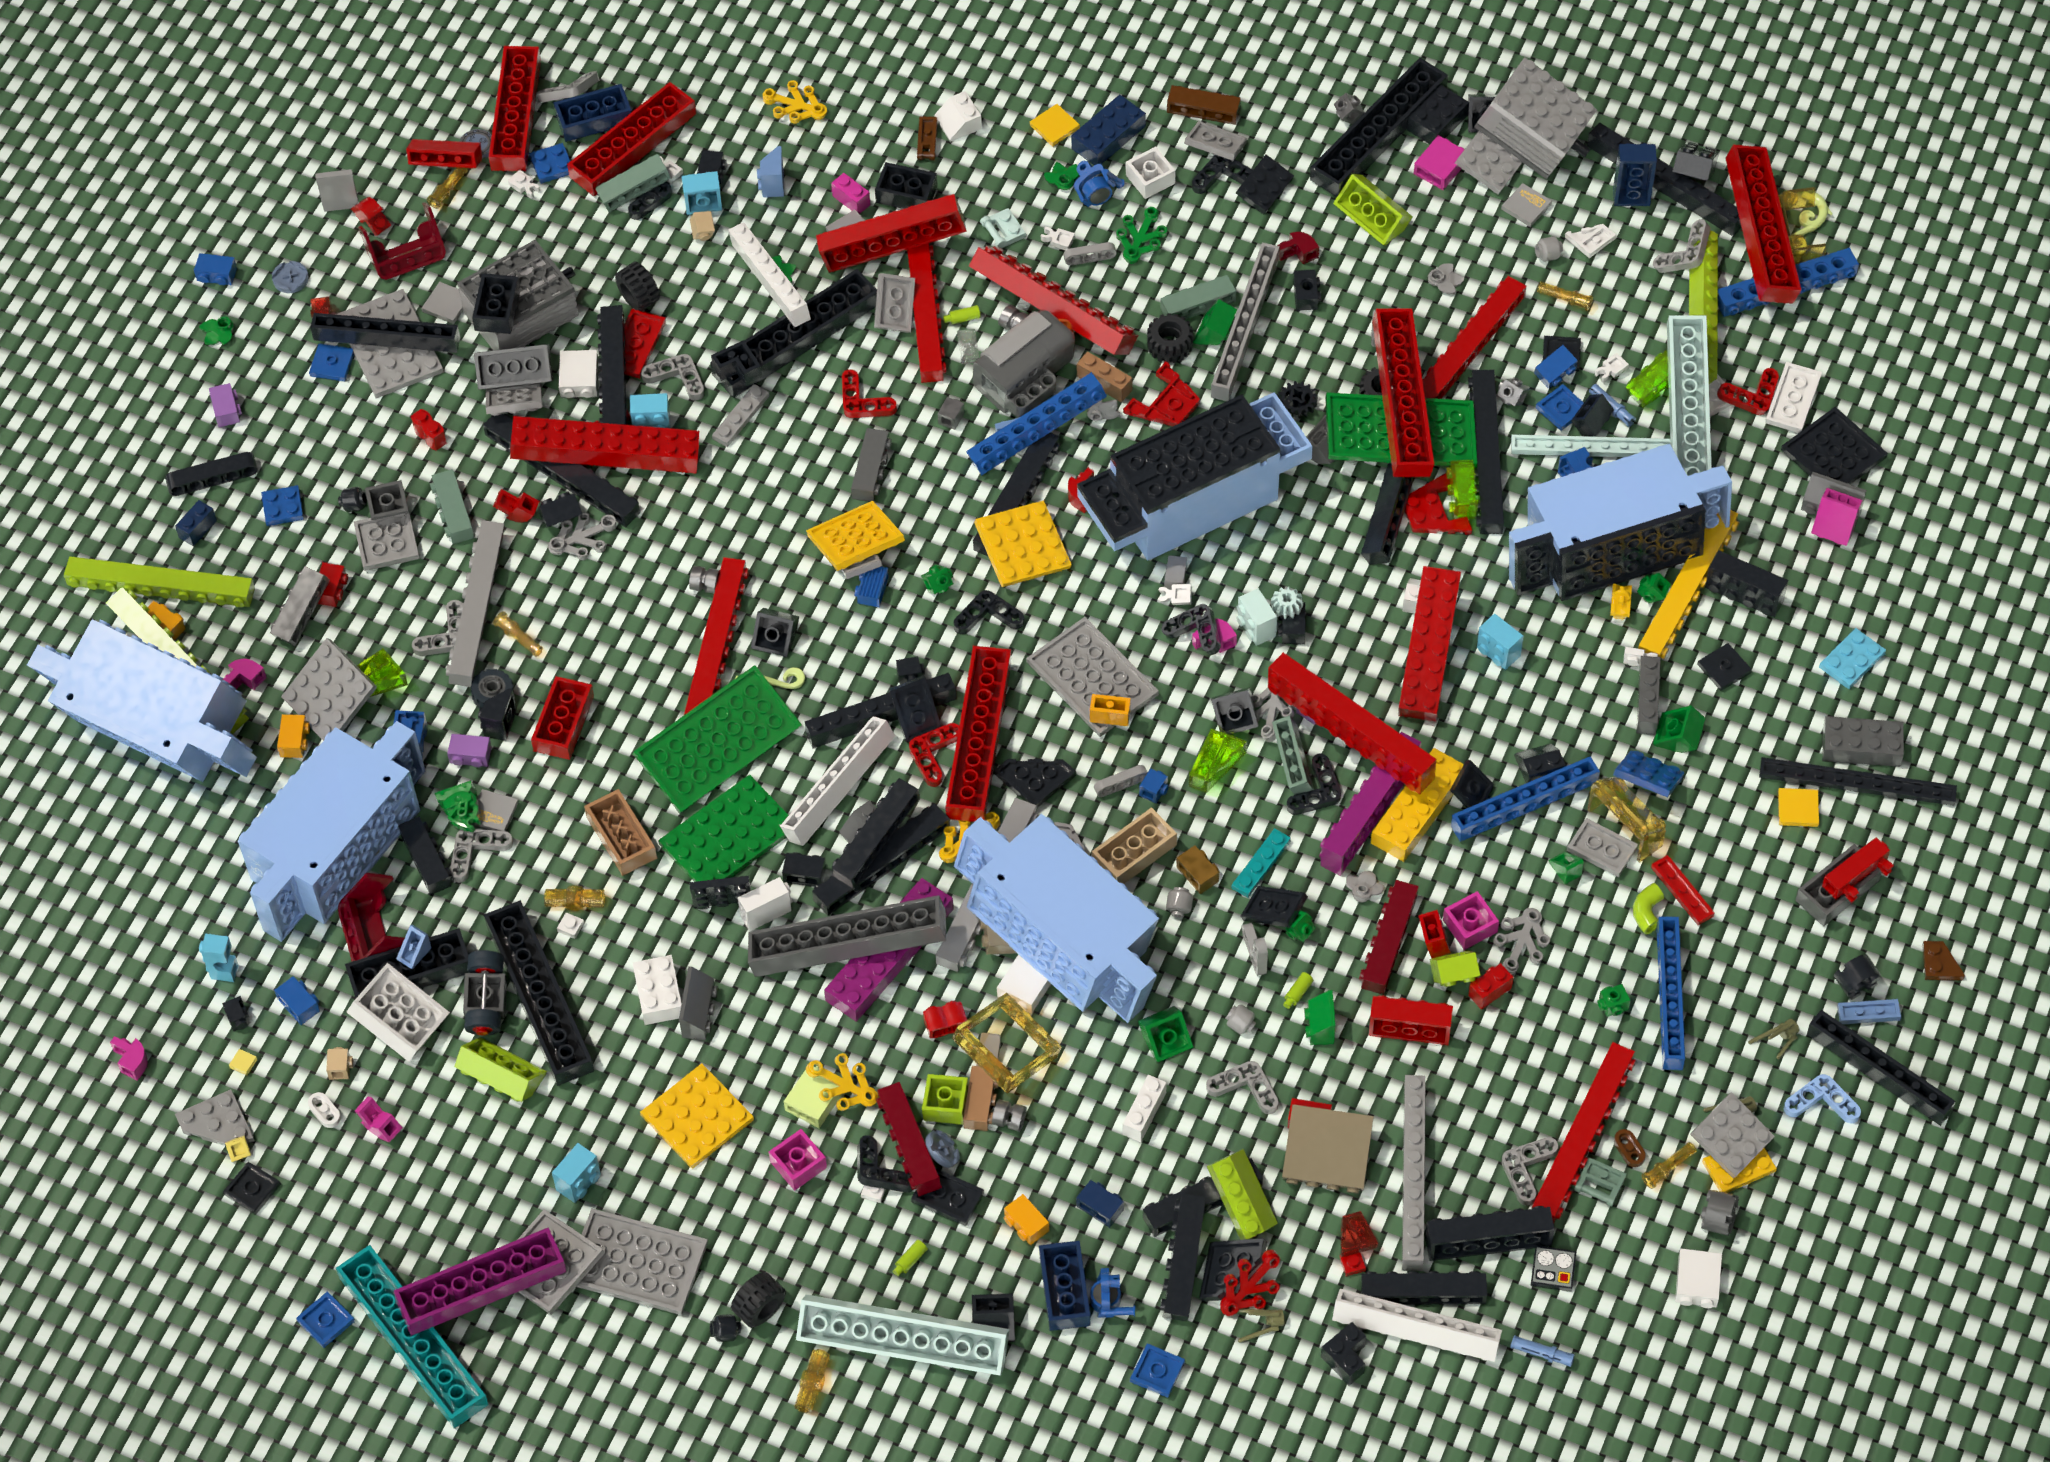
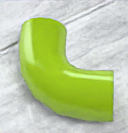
M1655 883L1644 888L1637 895L1633 904V917L1638 927L1646 935L1656 930L1658 919L1653 914L1652 909L1656 904L1664 900L1661 889Z

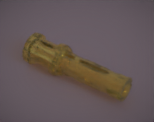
M456 167L443 184L436 186L435 192L427 197L428 204L435 209H439L443 200L450 196L452 188L468 172V168Z
M1540 281L1537 288L1538 293L1569 302L1571 306L1576 305L1585 308L1586 311H1589L1593 302L1592 295H1583L1577 290L1568 291Z
M502 611L495 617L493 624L504 630L505 635L512 636L535 657L542 653L543 647L521 630L519 624L516 621H512L506 612Z
M1688 1142L1664 1162H1657L1653 1169L1641 1175L1643 1182L1650 1189H1654L1659 1181L1669 1177L1673 1169L1697 1152L1696 1147L1691 1142Z

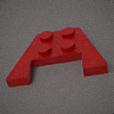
M1165 361L1156 371V377L1169 385L1148 407L1132 398L1123 408V413L1126 415L1175 426L1190 416L1200 404V398L1180 379L1179 374L1170 368V364Z
M1446 472L1409 494L1405 514L1412 532L1437 533V531L1448 532V534H1455V532H1465V535L1472 534V528L1467 516L1448 521L1438 493L1455 489L1450 472Z

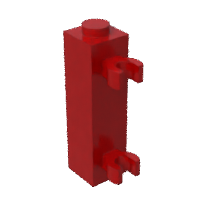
M1875 837L1824 877L1822 887L1835 899L1845 894L1851 903L1858 899L1856 895L1859 894V891L1853 886L1878 867L1885 876L1892 872L1891 868L1894 865L1888 860L1889 847L1885 842Z

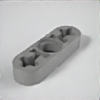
M1106 242L1070 248L1063 253L1067 265H1077L1112 259L1116 256V249L1113 243Z
M1138 765L1098 781L1094 785V790L1098 797H1104L1142 782L1148 772L1144 765Z

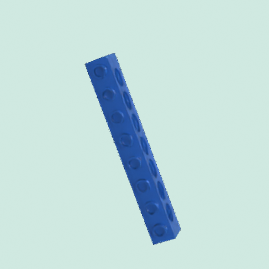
M1843 249L1796 264L1801 286L1799 294L1857 275L1859 263L1851 249ZM1754 278L1718 289V308L1723 317L1771 303L1759 301Z
M1091 372L973 446L966 453L982 476L1101 401L1107 395L1100 382Z
M1591 756L1453 814L1451 828L1461 842L1597 784L1600 771Z
M1659 917L1656 929L1662 1070H1683L1685 1045L1679 917Z

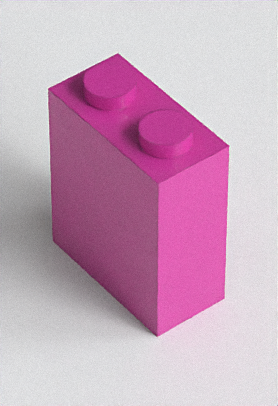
M1438 135L1414 163L1413 174L1444 190L1462 169L1455 162L1465 149Z
M1826 488L1821 498L1811 533L1820 538L1847 546L1852 537L1863 500Z

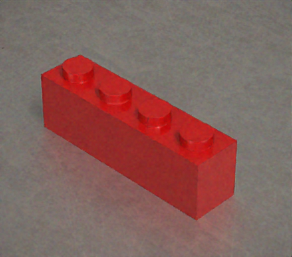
M412 139L406 148L408 165L477 168L483 159L481 143Z

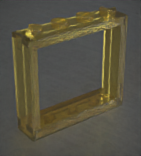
M1007 992L959 1025L952 1037L1007 1094L1055 1060L1062 1048ZM1001 1008L1045 1051L1014 1075L970 1032L971 1029Z

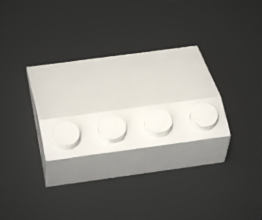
M388 963L353 1001L347 1011L349 1015L408 1062L411 1061L450 1013Z

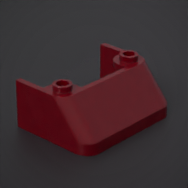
M426 202L422 203L428 220L420 223L417 227L419 239L392 249L385 250L384 245L378 240L370 241L367 231L362 226H358L367 254L380 278L387 280L440 261L445 257L446 249L432 209Z
M366 873L339 902L338 914L352 962L400 947L403 944L404 937L386 936L379 913L386 904L384 889L394 879L393 876Z

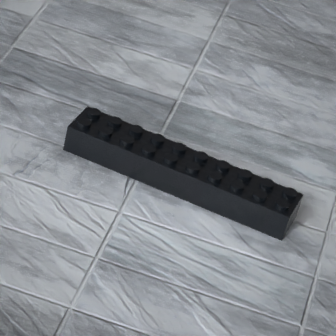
M1419 58L1310 167V181L1337 197L1352 174L1361 175L1407 129L1408 117L1440 85L1447 88L1448 74Z
M856 269L805 301L811 320L794 327L786 315H783L744 340L761 366L762 379L753 384L762 381L876 307L877 289ZM712 361L710 362L712 376L733 398L753 386V384L745 386L738 374L721 381L712 368Z
M521 900L484 914L488 931L498 953L504 956L503 965L556 1085H562L594 1072L590 1054Z

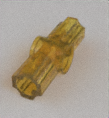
M576 885L569 886L567 889H546L544 904L545 907H566V909L571 911H579L583 907H604L605 890L584 889Z
M817 1349L812 1351L807 1369L802 1373L800 1390L794 1405L795 1409L802 1413H812L818 1393L822 1391L825 1371L830 1360V1354L824 1350Z

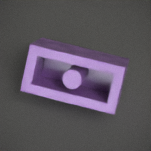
M230 383L209 388L218 428L240 423L239 415L242 412L240 405L235 403L238 400L236 389L232 390Z
M451 734L447 752L449 762L459 766L488 767L492 748L490 737Z

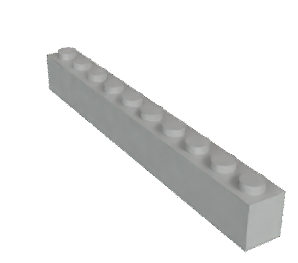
M1263 242L1261 244L1211 384V398L1229 401L1279 260L1280 246Z
M482 520L481 526L476 529L475 538H478V540L473 543L472 553L475 554L474 557H470L469 561L471 573L467 572L465 583H468V586L463 589L462 598L465 600L464 603H460L459 614H461V618H457L456 621L458 633H454L452 645H455V647L450 649L449 660L452 661L451 665L447 664L446 676H449L448 684L472 686L504 535V523Z
M1015 798L998 833L1003 834L1010 843L1039 816L1037 805ZM973 883L946 934V941L942 942L936 954L937 965L956 972L959 971L960 967L966 965L968 959L966 955L968 951L973 950L976 943L974 939L983 930L980 929V919L967 908Z
M1405 1075L1403 1271H1422L1424 1262L1425 1076Z

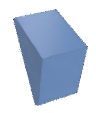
M410 925L396 959L413 969L431 949L428 934L414 925Z

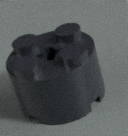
M1867 954L1850 960L1844 965L1845 968L1842 972L1838 969L1834 974V978L1851 1000L1860 996V991L1864 989L1869 991L1878 985L1876 981L1881 978L1880 972Z

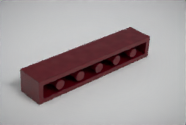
M1399 880L1395 881L1394 887L1390 886L1387 895L1390 898L1389 902L1384 903L1382 909L1383 919H1379L1376 930L1378 934L1377 936L1373 935L1370 947H1373L1372 952L1367 953L1365 959L1366 969H1362L1360 973L1361 989L1382 995L1385 994L1418 896L1419 886Z
M900 1082L878 1089L879 1098H876L879 1110H884L885 1114H882L885 1125H890L891 1130L888 1131L892 1142H897V1146H895L899 1158L903 1157L904 1162L901 1163L905 1174H910L911 1178H908L911 1189H916L918 1196L940 1189L939 1176Z

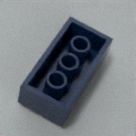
M622 84L553 102L556 118L565 142L610 130L632 113Z
M1119 94L1071 135V149L1091 164L1102 165L1146 127V113Z
M1619 144L1613 183L1614 206H1650L1657 164L1656 144Z
M1080 1240L1039 1245V1259L1049 1331L1091 1326Z

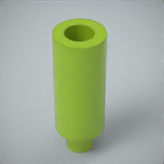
M978 305L950 311L949 315L943 316L944 323L951 322V324H957L980 318V311Z
M1302 972L1285 995L1286 1001L1283 1005L1287 1009H1290L1292 1005H1297L1313 983L1314 979L1308 973Z
M916 1240L895 1263L896 1268L893 1270V1273L898 1277L902 1272L907 1273L928 1250L926 1245L922 1241Z

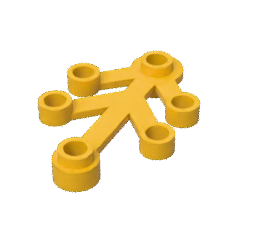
M794 80L789 81L787 84L788 91L792 93L794 99L776 94V91L771 88L763 92L765 104L772 105L775 102L789 105L785 108L775 107L773 109L775 118L779 119L789 114L790 122L796 124L809 117L821 120L827 114L826 106L818 103L814 95V88L810 85L804 87V96L808 97L811 104L804 102L798 90V83ZM805 110V112H802L800 114L796 111Z
M995 812L986 814L985 821L990 822L993 829H997L1001 824L999 816ZM958 820L960 836L959 841L953 844L954 837L956 836L955 827L948 826L944 829L946 842L945 846L939 851V857L943 862L952 863L956 860L964 831L969 828L971 822Z
M844 1053L835 1057V1063L839 1066L842 1077L823 1068V1064L818 1060H813L807 1064L806 1073L810 1077L815 1078L820 1075L839 1086L833 1089L824 1088L819 1092L820 1100L828 1101L832 1097L847 1092L857 1095L850 1099H839L836 1106L840 1111H845L850 1106L860 1103L865 1107L873 1106L876 1103L878 1094L874 1088L868 1086L864 1075L866 1067L863 1063H857L852 1068V1072L857 1076L860 1087L853 1083L847 1066L848 1056ZM839 1057L844 1059V1063L839 1061ZM817 1065L819 1067V1071H815L813 1066ZM857 1066L861 1068V1073L856 1070ZM823 1092L828 1093V1098L823 1096ZM866 1093L871 1095V1099L866 1098ZM841 1101L845 1102L846 1107L841 1106Z

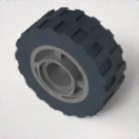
M486 669V671H481L472 680L471 695L474 704L479 709L483 708L486 700L509 688L513 689L512 679L502 670Z

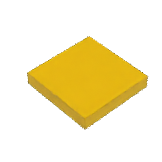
M1055 104L1030 121V126L1052 147L1080 129V124L1058 104Z
M1779 788V825L1818 827V790Z

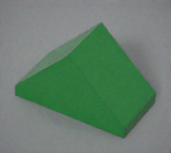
M1563 852L1548 860L1564 884L1582 876L1584 864L1582 858Z

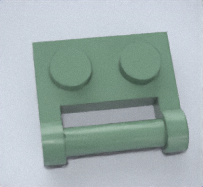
M1589 1158L1574 1191L1578 1193L1584 1192L1607 1202L1606 1205L1612 1207L1627 1173ZM1586 1180L1611 1190V1194L1604 1193L1584 1183Z

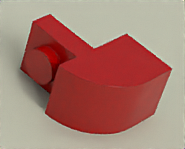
M371 197L364 198L351 208L361 223L366 222L375 236L391 226L382 212V207Z
M1089 467L1084 472H1081L1077 479L1071 476L1068 481V500L1074 508L1083 513H1086L1087 510L1078 498L1077 484L1094 476V470Z
M501 489L498 492L493 507L507 514V519L522 523L529 521L534 516L540 501L524 492L519 497H516Z

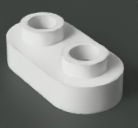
M318 1092L309 1097V1109L323 1126L333 1128L340 1123L341 1116L339 1110L325 1094ZM334 1117L333 1120L328 1121V1118Z

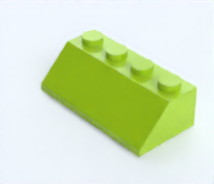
M1358 174L1350 176L1333 203L1382 245H1387L1400 235L1413 218L1412 215L1363 175Z
M481 1037L461 1046L454 1065L462 1074L470 1075L476 1078L478 1082L488 1084L494 1087L495 1091L505 1093L511 1096V1099L518 1102L530 1098L547 1074L546 1070Z
M1244 1149L1207 1166L1240 1240L1250 1239L1278 1224Z

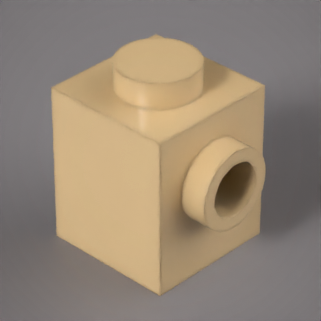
M711 211L694 212L692 214L690 225L693 239H700L701 241L710 239L715 232Z
M342 1047L328 1049L326 1072L329 1080L349 1079L350 1068H353V1056H350L348 1049Z

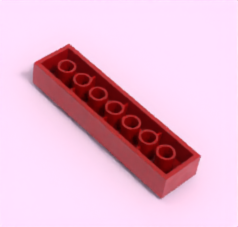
M504 46L489 151L491 171H527L541 65L539 47Z
M669 82L567 164L569 178L592 196L597 195L596 187L628 170L696 115L695 100Z
M955 194L824 232L816 235L819 253L828 272L831 273L967 232L961 208Z
M1423 566L1398 716L1437 721L1461 580L1460 571Z

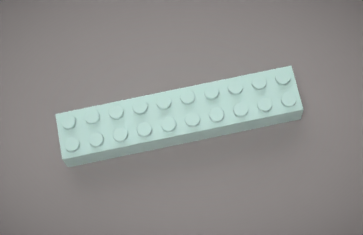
M1669 316L1667 321L1670 445L1687 476L1712 468L1706 316Z
M806 1294L801 1300L796 1340L1001 1375L1004 1370L1010 1329Z

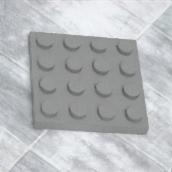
M326 638L281 697L298 715H305L306 721L310 723L312 730L324 741L325 736L332 732L335 727L344 731L377 686L331 639Z
M544 1209L518 1239L549 1227L564 1260L566 1272L521 1290L519 1293L552 1315L605 1252L602 1248Z

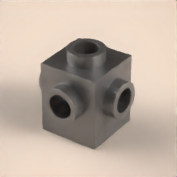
M1348 93L1342 95L1334 103L1338 117L1350 124L1356 122L1364 114L1360 105V99Z
M1513 377L1505 379L1500 383L1497 396L1502 398L1501 401L1507 405L1521 406L1530 389L1522 385L1523 382Z

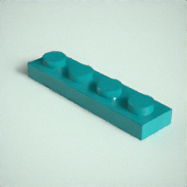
M1274 828L1233 882L1231 889L1248 898L1291 842V837Z

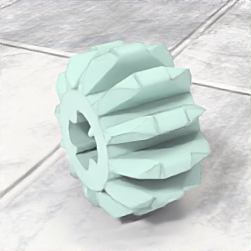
M1288 586L1287 590L1281 587L1279 592H1274L1271 604L1272 610L1276 612L1277 617L1283 615L1284 619L1287 616L1293 619L1295 614L1299 615L1303 602L1302 595L1297 594V589L1291 591Z

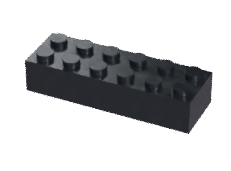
M460 928L429 937L431 949L413 969L396 959L401 946L345 964L355 998L360 995L387 963L420 989L469 973L467 970L468 952Z
M1536 1206L1533 1209L1527 1210L1518 1208L1510 1212L1495 1211L1492 1214L1485 1215L1477 1213L1469 1217L1454 1216L1451 1219L1444 1220L1441 1218L1427 1221L1425 1237L1429 1261L1535 1249V1246L1551 1247L1554 1224L1550 1207Z

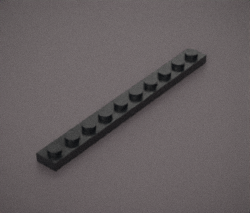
M1761 757L1759 778L1954 806L1956 802L1957 785Z

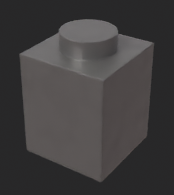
M947 397L938 412V424L955 430L964 415V403L958 399Z

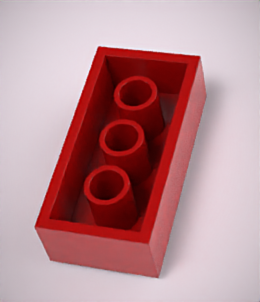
M555 676L531 738L533 752L568 760L571 759L594 698L592 684Z
M1384 995L1373 996L1368 1036L1448 1045L1453 1006L1446 1003H1428L1424 1000L1411 1001L1406 998H1388Z

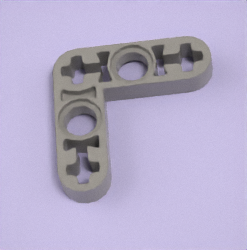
M597 71L588 72L569 85L547 88L536 92L538 102L570 98L581 94L599 81Z
M1703 219L1695 221L1691 227L1686 250L1658 255L1653 260L1655 269L1660 273L1698 267L1703 261L1710 232V226ZM1700 240L1699 245L1694 247V244ZM1681 258L1679 263L1674 264L1677 259Z
M681 354L646 365L641 371L642 380L649 384L680 375L688 397L691 400L697 401L704 397L703 384L693 360L688 354ZM665 366H670L672 368L670 371L667 372L662 370V368ZM690 374L695 376L692 380L685 379ZM694 385H695L696 390L698 391V393H695V392L693 391V386H694Z
M451 600L446 605L449 633L415 638L412 642V648L416 655L426 656L450 652V649H454L455 645H452L453 635L458 633V629L453 628L452 624L457 621V618H461V614H459L461 602L459 600ZM454 607H457V615H458V616H454V613H453V608H454ZM439 640L445 642L441 647L435 646V643Z
M475 829L474 832L459 830L455 838L450 868L452 879L458 883L468 879L473 849L509 850L513 845L511 834L506 831ZM465 836H468L466 841H462ZM481 837H489L490 840L487 843L479 842ZM503 839H507L504 844H501ZM461 852L468 854L465 859H459L457 855ZM459 865H461L463 872H461L460 875H457L456 873L459 872Z
M1252 923L1241 925L1244 941L1256 976L1267 974L1268 950L1264 937L1257 939Z
M1248 1061L1210 1077L1206 1082V1091L1213 1097L1221 1096L1244 1085H1248L1263 1113L1273 1114L1278 1109V1098L1260 1065L1255 1061ZM1248 1069L1255 1070V1074L1248 1072ZM1236 1075L1239 1080L1236 1083H1231L1228 1077ZM1215 1083L1216 1086L1219 1085V1088L1215 1089L1214 1087H1212V1084ZM1263 1084L1266 1086V1089L1260 1092L1255 1089V1086ZM1265 1096H1267L1269 1103H1273L1272 1107L1266 1105Z
M1550 1137L1543 1138L1504 1152L1501 1161L1503 1169L1519 1203L1522 1205H1531L1536 1198V1190L1525 1167L1554 1157L1558 1150V1143L1555 1139ZM1545 1145L1552 1147V1151H1549L1548 1148L1545 1149ZM1532 1150L1535 1153V1157L1527 1158L1524 1152ZM1508 1157L1514 1160V1169H1512V1163L1510 1161H1507ZM1515 1174H1522L1525 1179L1522 1182H1517L1513 1179V1176ZM1525 1186V1191L1527 1194H1530V1198L1523 1196L1524 1190L1522 1187Z

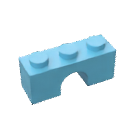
M205 934L204 940L200 942L199 952L203 956L202 959L205 962L206 971H208L210 978L213 980L234 982L238 962L235 955H230L232 945L228 936Z

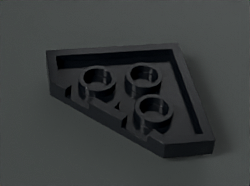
M1007 759L994 770V774L1022 800L1037 805L1038 808L1074 778L1076 770L1063 759H1055V761H1043V759L1016 761V759Z
M1264 1238L1210 1242L1199 1298L1202 1301L1222 1300L1226 1296L1225 1276L1233 1274L1239 1284L1240 1269L1238 1268V1262L1241 1259H1247L1251 1263L1252 1268L1248 1272L1249 1275L1263 1262L1262 1255L1266 1251L1267 1241Z

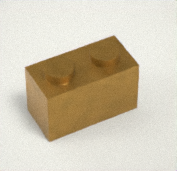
M1193 846L1176 857L1177 869L1199 894H1202L1219 882L1220 871L1214 863H1210L1203 850Z

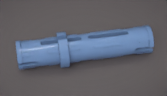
M1594 384L1591 387L1593 390H1589L1590 394H1603L1614 409L1612 415L1615 418H1619L1627 427L1633 425L1634 422L1631 420L1635 421L1636 417L1631 415L1623 404H1619L1598 384Z
M1514 1335L1511 1343L1512 1349L1548 1359V1362L1551 1363L1554 1361L1569 1367L1572 1366L1575 1354L1564 1352L1555 1346H1545Z

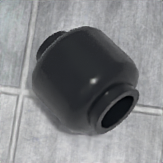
M360 487L343 489L338 497L340 507H343L346 512L363 510L368 502L366 492Z
M732 1314L716 1315L713 1321H710V1335L717 1342L734 1341L737 1335L741 1333V1322L737 1321L736 1317Z

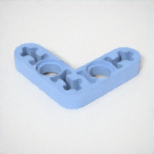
M1821 1074L1790 1096L1784 1105V1112L1789 1117L1801 1115L1821 1099L1847 1123L1857 1122L1861 1114L1860 1107L1826 1074ZM1820 1082L1823 1083V1084L1826 1082V1083H1827V1087H1826V1086H1822V1087H1821V1086H1820ZM1811 1092L1814 1098L1807 1100L1803 1097V1093ZM1840 1095L1843 1101L1836 1103L1832 1100V1096ZM1798 1101H1800V1103L1797 1106V1109H1790V1104L1792 1106H1795L1798 1103ZM1848 1111H1849V1112L1854 1111V1112H1855V1115H1852V1114H1851V1115H1848L1847 1113H1848Z

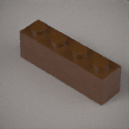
M1171 85L1167 99V113L1236 125L1241 109V97Z

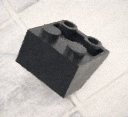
M568 491L557 496L558 499L552 501V498L541 501L537 510L546 528L582 515L575 493L570 494Z
M1013 1293L972 1295V1323L1010 1329L1008 1342H1015Z

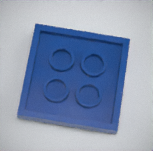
M1630 751L1616 767L1613 776L1668 798L1682 780L1685 772L1680 771L1676 766L1663 764L1659 759L1648 758L1639 751Z

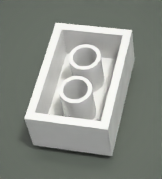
M672 955L632 962L644 1024L649 1025L679 1019L682 1004Z

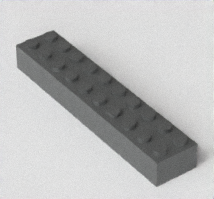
M938 895L748 932V964L754 976L758 977L946 941V910Z

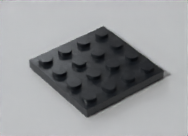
M1836 406L1781 446V451L1810 477L1812 472L1850 485L1886 459L1888 455L1881 446Z

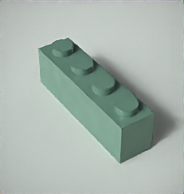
M656 154L642 163L633 166L631 169L618 174L611 180L602 183L595 189L607 211L611 212L671 179V176L660 156Z
M1228 275L1216 277L1214 280L1164 296L1160 300V309L1164 316H1167V313H1171L1173 316L1178 314L1180 318L1183 316L1188 319L1207 312L1218 299L1227 304L1236 302V290Z
M453 469L431 475L433 483H430L432 494H437V497L434 499L437 509L441 508L442 512H439L441 522H446L447 527H444L446 537L451 538L452 544L473 539L472 526Z
M1290 715L1273 721L1272 725L1289 789L1294 795L1314 790L1296 722Z

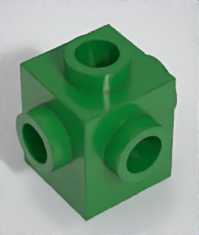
M934 565L928 569V572L921 575L927 591L932 594L946 592L949 590V586L954 584L950 569L941 565Z
M1656 573L1641 579L1637 593L1648 603L1665 599L1671 584L1660 573Z
M1300 910L1291 928L1285 927L1287 930L1286 934L1293 940L1298 939L1304 942L1316 929L1312 922V917Z
M1623 984L1614 987H1605L1600 991L1597 1003L1599 1009L1604 1011L1606 1017L1618 1016L1624 1011L1629 1010L1630 998Z

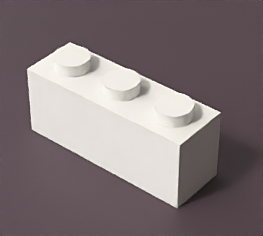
M1151 1075L1146 1077L1122 1124V1135L1139 1142L1142 1141L1166 1095L1165 1081Z

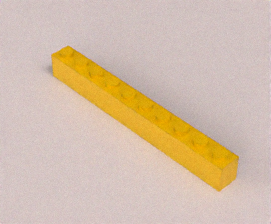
M1730 510V525L1727 528L1719 513L1716 514L1719 518L1718 525L1713 528L1705 527L1703 555L1691 559L1689 558L1693 555L1688 557L1641 640L1638 649L1645 650L1644 653L1647 654L1656 653L1660 660L1661 658L1665 659L1669 651L1668 645L1674 643L1677 629L1681 630L1684 625V616H1689L1693 607L1691 605L1692 602H1697L1700 596V588H1704L1706 585L1709 566L1718 550L1724 552L1722 548L1730 543L1732 538L1731 532H1736L1739 526V521H1737L1739 513Z

